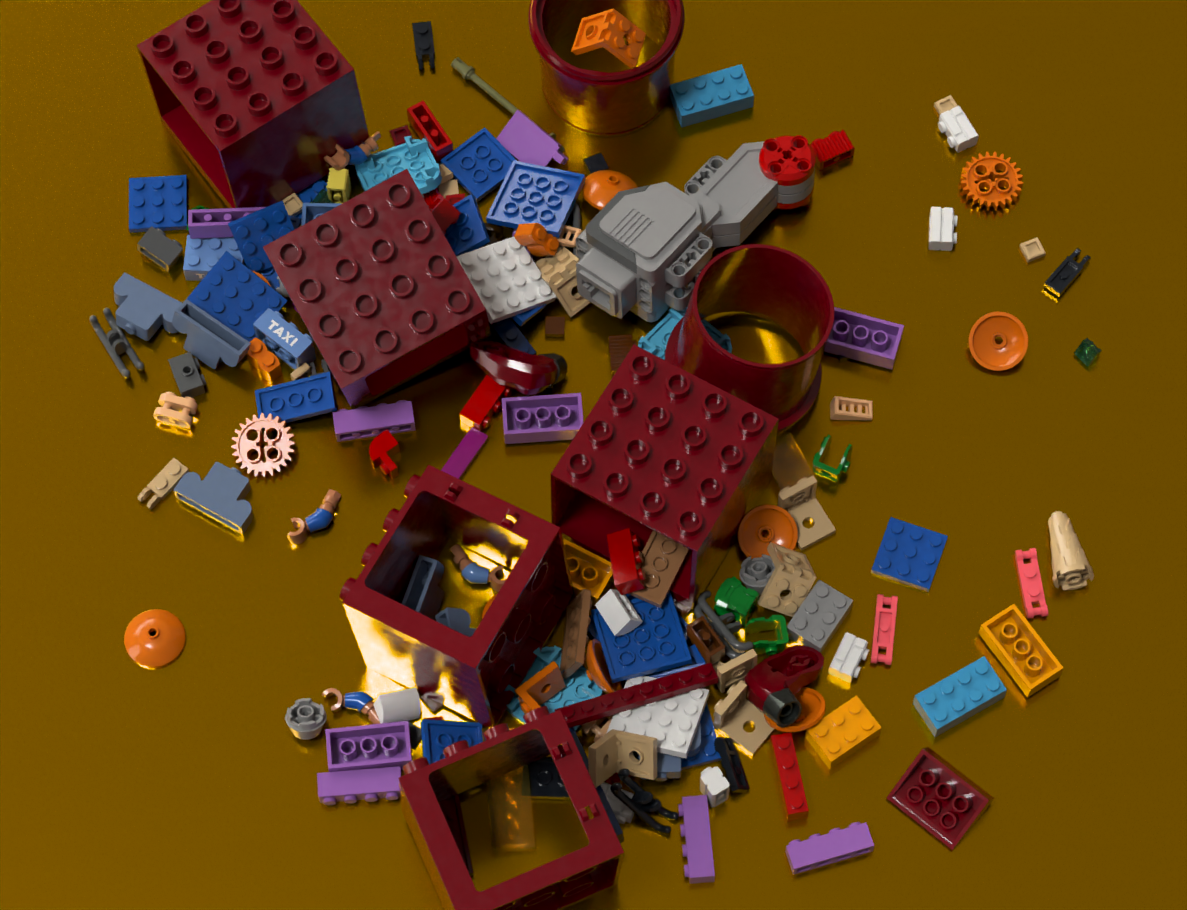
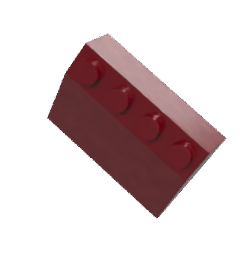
M929 747L923 748L887 796L890 802L951 850L958 845L994 800L990 794Z

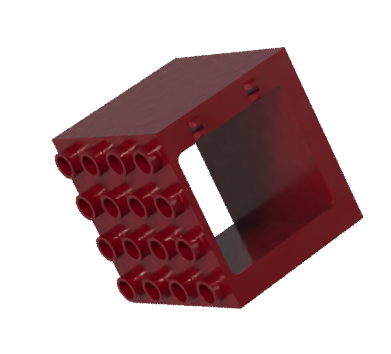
M211 0L137 45L162 124L228 208L268 207L284 200L294 192L297 194L329 174V169L333 167L323 157L334 156L337 153L336 144L340 145L343 149H350L356 145L365 144V141L369 138L353 67L297 0Z
M407 169L263 247L351 409H357L464 351L471 347V342L475 343L478 340H484L491 336L487 312Z
M633 345L551 473L552 524L560 527L563 539L611 562L607 535L630 528L634 535H638L640 540L638 551L641 553L653 530L690 549L670 592L672 599H676L677 602L693 609L698 602L700 593L706 589L737 538L738 527L744 515L757 505L771 482L779 419L660 357Z
M428 465L422 476L414 474L409 479L404 491V496L407 500L400 511L393 508L388 513L383 524V531L386 532L379 545L371 543L366 548L361 560V565L364 566V569L357 580L350 577L345 582L339 598L343 601L342 604L346 616L349 619L358 648L368 668L408 688L416 687L418 693L426 695L428 698L488 728H492L498 724L507 709L506 705L510 704L515 695L510 690H504L508 684L515 689L522 684L537 658V655L533 652L537 648H540L541 652L574 596L560 527ZM449 539L512 569L474 634L470 637L402 604L419 555L437 560Z
M547 706L536 708L523 716L526 724L510 730L507 723L496 725L483 733L486 741L469 747L467 740H462L449 745L443 750L446 757L429 765L427 758L422 757L402 767L405 775L399 777L398 780L403 815L444 910H559L618 884L624 851L561 710L550 713ZM551 755L589 840V845L486 890L477 891L438 802Z

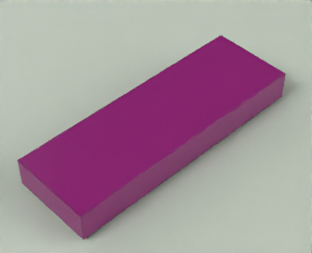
M471 427L441 471L461 479L488 441V435Z

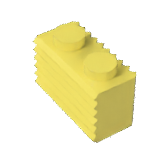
M345 168L342 170L329 169L326 186L329 203L343 204L349 200L351 192L349 170Z

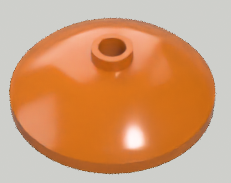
M600 170L586 177L582 187V194L591 206L602 210L619 191L638 188V186L630 177L621 172Z
M996 311L983 315L975 322L969 334V349L974 359L981 366L994 371L1007 370L1017 365L1025 356L1028 348V334L1025 326L1017 317L1007 312ZM1001 337L1003 339V342L1001 344H997L995 342V338Z
M764 504L752 508L744 515L738 527L737 537L744 555L747 558L751 556V559L762 557V554L769 555L767 547L770 542L794 550L798 531L793 517L785 509L776 505ZM763 530H767L768 532L767 536L763 537L761 534Z
M152 609L137 615L127 626L124 636V644L128 655L137 664L148 668L164 667L175 661L182 653L186 642V633L181 621L174 614L161 609ZM152 631L157 632L154 636H150V633Z
M597 639L589 641L586 653L588 667L586 673L590 681L594 680L596 685L607 694L621 690V681L611 682L600 641Z
M802 687L794 695L802 706L801 714L794 723L787 727H779L776 722L765 714L764 717L768 725L776 730L788 733L804 731L822 719L826 711L825 700L818 691Z

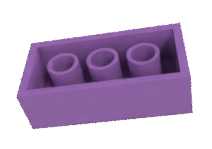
M834 307V322L824 352L892 370L902 339L904 325Z
M581 393L502 398L505 444L573 440L583 424Z
M408 721L325 729L329 772L398 766L402 769L404 765L413 761Z

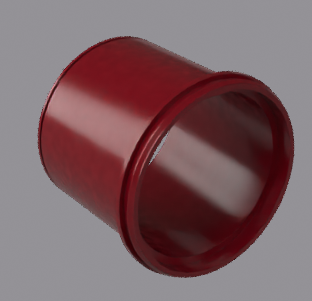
M531 0L528 14L529 31L532 42L539 53L542 88L549 106L560 119L586 133L619 135L643 127L663 110L670 98V85L674 81L675 51L679 46L684 31L685 15L682 0ZM613 8L644 31L660 48L647 62L632 69L612 73L575 67L565 62L554 51L566 37L578 31L582 18Z
M764 244L742 245L728 249L708 262L699 274L685 316L681 318L670 334L664 360L778 418L777 433H780L798 422L809 411L819 392L822 378L821 359L834 322V302L830 289L821 274L809 262L791 251ZM732 311L746 312L771 320L787 330L797 340L804 352V356L779 364H762L744 360L729 353L717 344L708 334L701 320L713 314Z

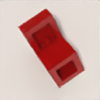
M388 429L372 440L369 454L373 468L375 469L379 466L385 475L389 474L394 479L399 473L398 467L391 457L400 452V447Z

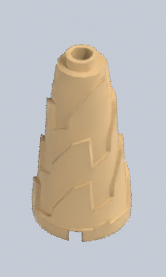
M1062 511L1052 513L1048 520V527L1051 539L1053 583L1057 589H1059V585L1062 586L1063 590L1082 588L1087 585V579L1090 578L1091 582L1094 579L1093 568L1086 558L1070 518Z

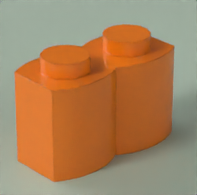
M539 223L519 224L514 235L519 244L526 246L528 251L537 257L554 256L560 244L558 239L552 234L547 233L546 229Z
M254 338L250 341L251 345L246 354L248 361L253 367L260 370L265 380L272 383L282 375L279 359L275 354L267 350L263 341Z

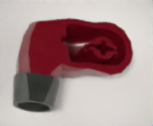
M478 340L475 343L471 342L470 354L479 368L498 384L515 388L525 395H533L544 391L546 388H553V385L561 381L567 374V363L561 355L555 353L531 355L494 341Z
M795 645L781 653L764 659L749 670L744 678L747 685L746 695L760 712H763L767 717L776 722L777 726L787 727L794 723L802 711V706L794 695L802 687L817 679L822 673L824 665L823 655L812 647Z

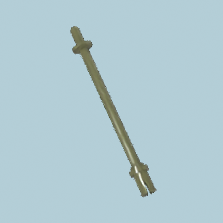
M459 57L452 61L451 67L457 70L463 79L472 80L513 115L519 110L477 76L474 67L468 66ZM552 132L549 134L554 139L556 138L555 133ZM561 145L559 151L564 153L565 148Z

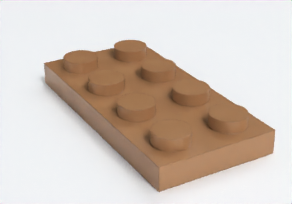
M653 530L641 553L643 563L640 564L646 576V579L643 580L644 589L628 594L661 608L690 549Z
M583 589L570 601L566 609L560 671L563 679H567L574 674L586 661L585 647L589 639L587 628L591 621L589 610L593 602L591 591Z

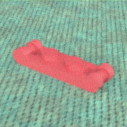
M1029 548V551L1015 550V560L1027 619L1034 618L1037 615L1046 617L1048 616V607L1045 601L1036 548ZM1023 559H1030V563L1024 564ZM1032 604H1039V607L1033 608Z
M877 594L870 663L877 664V662H883L885 665H891L898 596L884 597V594ZM883 605H890V609L882 607ZM878 649L886 650V655L878 654Z

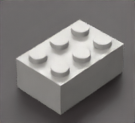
M818 580L787 625L789 639L799 645L812 647L822 654L852 610L854 600L823 581Z

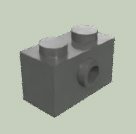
M152 226L137 243V250L167 272L172 269L183 254L182 245L178 241L169 239L161 229H155Z
M191 352L168 359L181 397L193 398L205 393L204 386L207 383L204 375H199L197 369H200L197 357L193 358Z

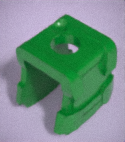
M828 434L820 445V451L815 453L813 472L833 482H839L843 472L847 473L851 462L849 459L852 454L853 445H848L837 469L822 463L832 440V436Z
M733 576L732 578H727L719 587L714 599L716 602L714 610L717 613L716 615L719 616L732 612L735 616L734 620L745 626L754 608L758 605L759 593L751 588L741 585L742 582Z
M771 615L768 619H765V617L752 618L746 623L745 632L749 634L775 630L776 641L759 640L753 642L752 649H754L757 655L764 653L766 655H774L784 651L789 637L786 620L783 615Z

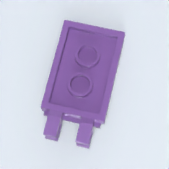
M521 110L515 112L496 138L520 162L549 167L548 164L552 158L563 165L569 160L567 156L559 151L561 144Z

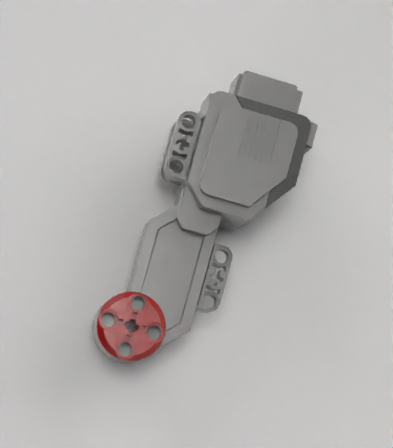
M783 135L769 138L762 142L743 143L728 160L721 156H712L684 185V192L668 182L619 191L576 238V257L579 259V262L576 264L578 293L605 312L620 319L630 310L647 322H655L669 307L675 310H684L689 304L699 274L707 263L710 262L712 252L717 247L740 245L773 209H794L805 206L810 202L814 191L816 162L812 146L801 135Z

